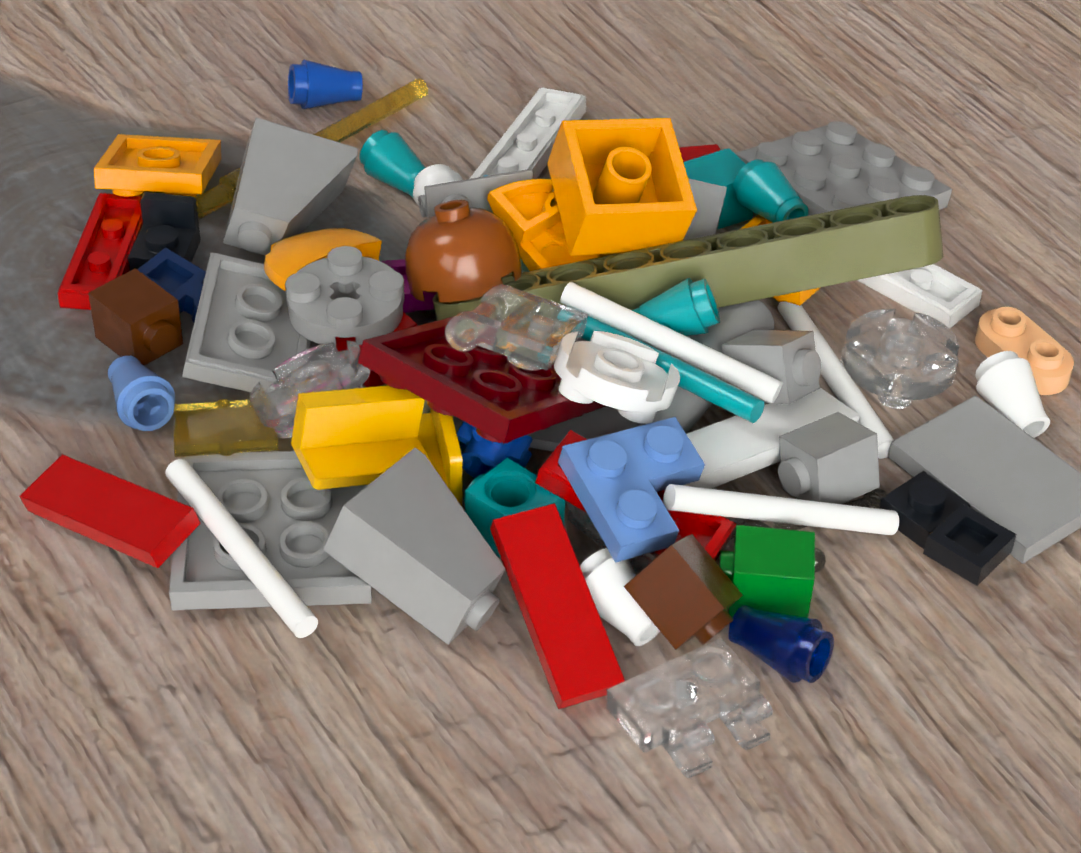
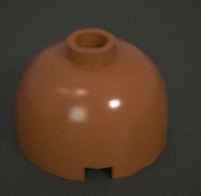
M453 200L437 205L434 208L435 215L426 218L411 233L405 253V265L410 294L417 300L425 301L423 291L437 292L439 303L472 300L504 289L502 277L512 273L515 282L521 277L522 266L519 250L510 228L500 217L486 209L469 208L468 201Z

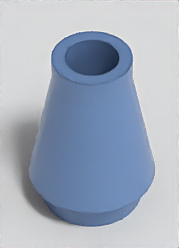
M121 356L111 363L108 369V378L112 383L116 408L121 421L127 426L141 431H153L164 426L171 419L174 412L175 392L171 384L143 366L133 356Z

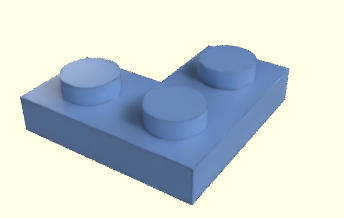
M676 417L565 445L562 447L558 460L560 467L615 563L665 549L675 543L679 529L657 492L665 490L669 484L684 485L699 481L705 463Z

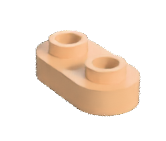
M1000 307L989 310L980 317L975 343L977 348L987 358L999 352L1013 351L1019 358L1026 359L1030 363L1040 395L1057 394L1067 388L1074 366L1072 355L1022 311L1013 307Z

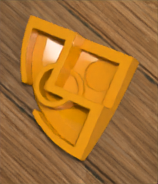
M531 179L500 186L488 193L487 200L493 213L500 217L512 231L519 250V256L529 271L612 255H570L555 193L552 191L551 179Z
M330 228L297 234L271 245L270 253L265 255L264 271L276 286L286 291L285 283L290 275L297 273L301 268L314 261L327 258L328 253L336 247H355L361 251L362 257L379 261L382 240L372 235L346 228Z

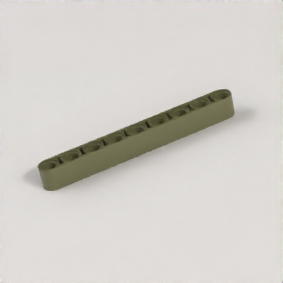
M905 196L523 272L516 282L513 275L502 277L504 289L476 299L439 303L438 294L433 297L436 319L438 321L477 311L538 343L563 339L565 335L570 333L557 325L559 313L566 307V305L560 302L561 295L569 282H573L633 310L687 278H690L692 282L705 278L713 292L717 307L720 308L925 267L937 263L944 257L939 202L933 196Z

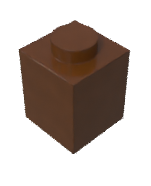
M136 268L88 293L95 337L120 357L126 355L133 356L145 366L183 345L178 299Z
M693 534L670 545L624 586L675 650L693 637H696L702 645L709 642L734 621L726 610L743 596Z

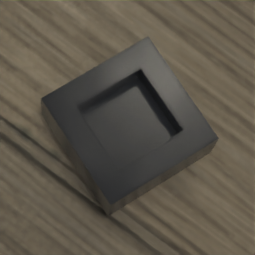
M922 471L882 497L880 509L896 511L899 515L898 531L924 549L927 536L962 503L968 507L971 504L925 471Z
M962 503L927 536L923 554L978 586L1012 553L1017 534Z

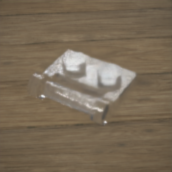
M500 284L488 290L483 295L481 304L471 312H460L453 317L445 327V336L448 343L458 351H470L478 345L507 356V360L516 367L526 370H548L555 363L561 341L565 335L578 331L575 342L583 336L589 314L508 285Z

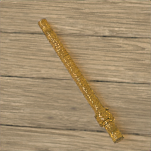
M417 78L313 135L341 143L427 96V85L422 79ZM240 168L221 177L219 185L195 197L198 218H203L227 204L232 205Z

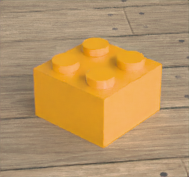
M671 118L566 120L561 122L547 165L570 255L624 253L683 241L697 212V208Z

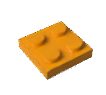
M118 134L94 167L95 189H112L113 194L125 197L137 196L144 193V191L165 192V194L191 197L203 194L221 161V140Z

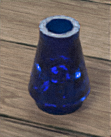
M748 605L741 606L733 616L734 621L730 623L728 631L729 640L744 647L790 682L797 683L804 680L813 683L826 670L833 652L834 637L831 632L822 628L819 620L757 610Z

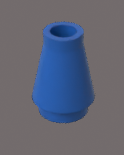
M303 59L301 64H291L289 67L288 97L290 104H301L302 109L361 100L363 80L360 71H348Z

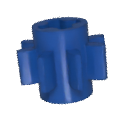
M465 421L462 422L456 432L457 438L460 441L462 468L473 478L488 473L506 458L525 468L532 456L528 448L533 439L527 435L508 443L492 442L478 435L476 428Z

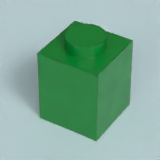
M736 525L733 551L721 550L719 567L743 594L739 600L728 608L730 616L732 618L807 625L815 581V532Z

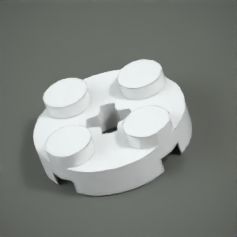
M578 331L568 333L563 337L555 359L554 368L561 378L559 392L567 399L583 404H589L593 401L618 409V412L624 418L640 424L652 423L657 411L665 410L671 405L680 382V374L672 363L668 374L663 368L656 365L659 355L657 351L633 339L609 332L593 331L590 341L575 342Z

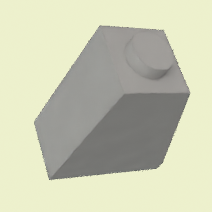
M256 117L244 152L223 243L266 255L270 253L271 245L275 242L301 234L344 191L357 157L358 148Z
M417 448L412 449L343 505L323 551L448 645L467 626H470L475 631L479 630L492 615L500 601V598L494 595L493 591L502 577L505 567L426 455Z

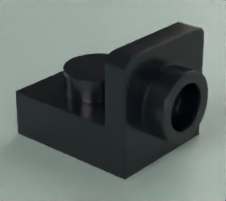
M145 192L140 200L143 226L128 256L130 271L135 268L139 269L165 247L187 261L192 262L201 241L196 199L191 196Z

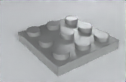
M830 122L823 127L806 132H797L793 136L773 142H764L756 147L735 153L746 164L757 159L777 164L803 203L807 205L809 209L808 216L912 195L935 197L938 199L939 210L948 206L952 193V188L936 180L934 174L929 170L912 166L895 156L894 150L890 147L873 143L858 134L854 126L844 122Z
M295 451L181 455V459H185L306 606L372 603V587L323 551L343 505L368 485L323 490L314 489ZM178 492L177 501L190 506ZM198 516L201 524L172 553L169 586L171 610L272 607Z

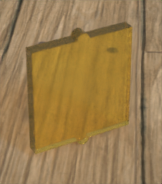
M273 398L235 401L220 399L217 402L175 404L174 406L175 457L214 454L230 456L233 453L279 450Z

